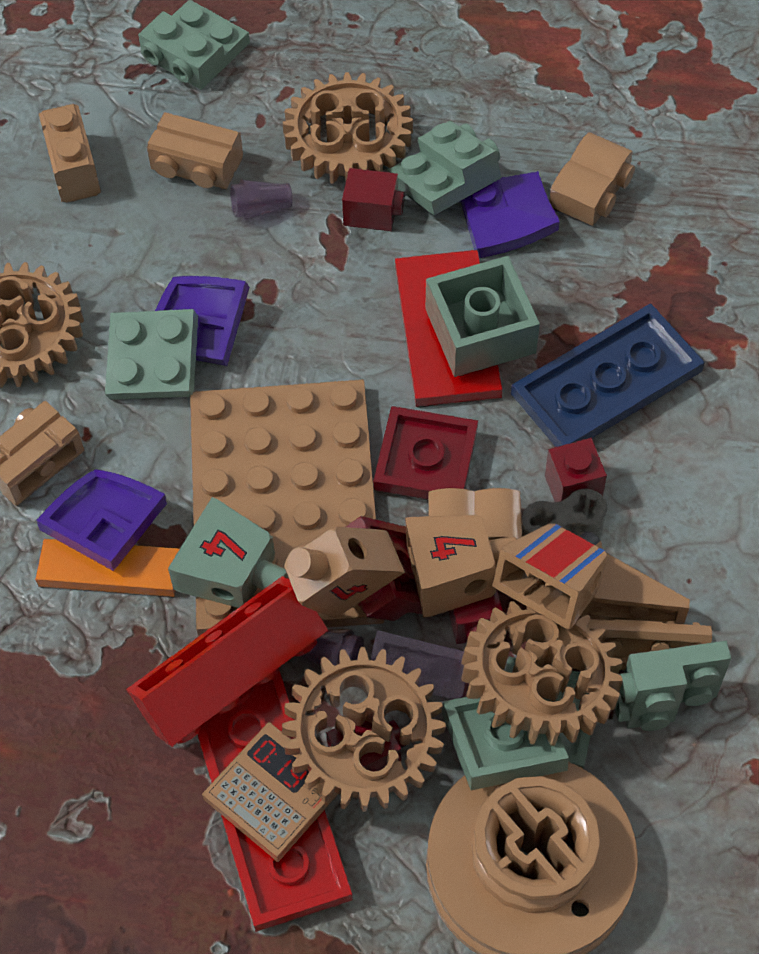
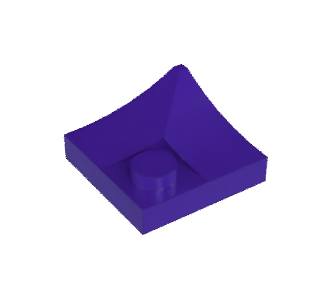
M538 171L502 177L460 201L473 248L478 250L479 258L521 248L559 230V218L549 202Z
M210 276L173 277L162 294L155 311L194 309L198 314L196 361L228 366L250 287L246 281Z
M95 469L67 488L36 521L40 531L114 571L167 505L164 493L146 484L120 474Z

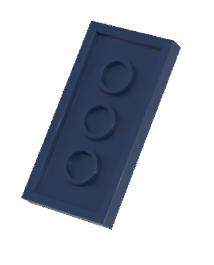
M650 303L512 384L511 395L553 445L558 447L594 438L703 371L705 362Z

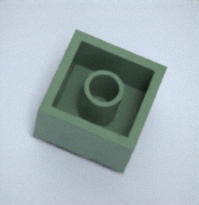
M509 256L426 279L425 309L454 377L536 354L540 323Z

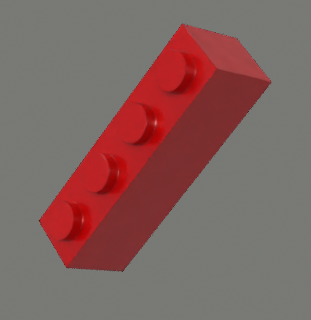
M282 576L126 690L155 735L173 747L177 743H185L194 738L200 732L201 725L214 715L223 714L234 708L240 702V696L250 688L273 679L278 674L279 667L289 659L304 655L312 650L317 644V639L326 633L328 629L317 611L304 607L299 603L290 580Z

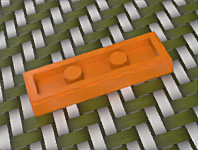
M44 539L35 580L38 587L174 597L175 590L172 586L168 567L180 549L134 545L116 569L112 571L56 539Z

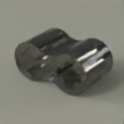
M587 488L573 492L567 499L561 502L536 501L528 505L523 512L521 522L522 537L545 525L557 524L577 536L582 532L589 531L600 539L607 513L606 500L597 491Z

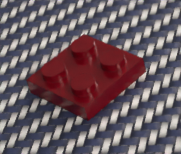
M391 406L373 480L374 490L428 499L429 491L446 488L465 489L478 431V420Z

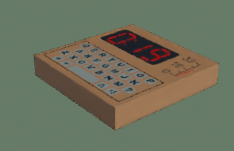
M268 722L202 793L205 802L279 862L339 793L335 792L324 802L321 800L324 785L319 783L307 790L305 788V779L309 774V770L300 773L292 771V763L300 754L286 755L284 744L291 739Z

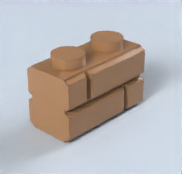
M70 104L39 113L61 202L67 203L97 196V194L101 193L79 106Z
M166 112L163 113L157 125V130H154L147 145L151 169L166 178L178 176L192 180L196 185L203 188L215 186L227 190L234 176V171L236 172L243 158L241 132Z
M46 400L36 408H27L17 416L14 425L0 436V491L15 506H18L85 451L77 429L66 418L61 417L59 412Z

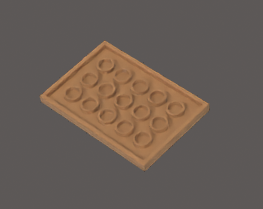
M364 379L195 391L193 395H190L194 525L212 497L216 498L267 531L273 537L275 557L272 563L285 568L284 564L291 550L296 547L306 546L327 530L334 527H346L360 516L376 519ZM257 588L252 598L261 592L262 589ZM196 597V630L198 637L235 611L237 607ZM358 604L337 618H332L318 612L327 628L384 623L382 619L367 617Z

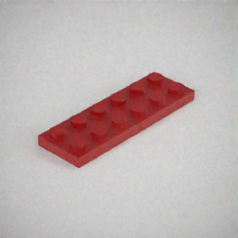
M280 671L270 681L261 685H255L242 694L240 702L234 708L223 714L214 715L201 725V730L197 736L211 783L214 782L268 722L282 732V723L295 720L285 714V703L290 702ZM325 810L279 862L221 815L255 932L353 900Z

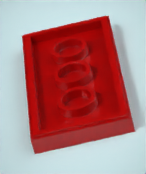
M478 250L395 258V271L416 407L502 398V384L498 365L454 377L425 309L426 279L480 264Z

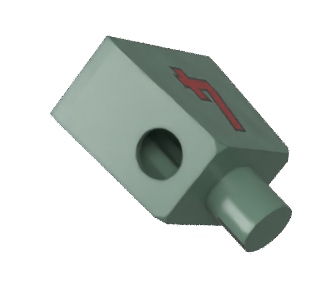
M213 497L168 567L174 590L237 608L250 600L257 588L264 590L282 576L289 579L285 568L272 563L275 557L273 537L267 531Z

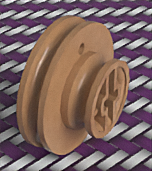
M568 762L567 771L537 777L516 778L505 784L470 790L464 775L446 793L438 806L430 827L426 857L427 882L435 908L456 938L477 954H589L608 938L620 921L633 892L638 866L634 832L620 802L599 779ZM566 842H569L573 851L567 846ZM521 847L528 855H525L522 851H520ZM578 902L583 903L588 908V914L584 917H578L572 912V909Z

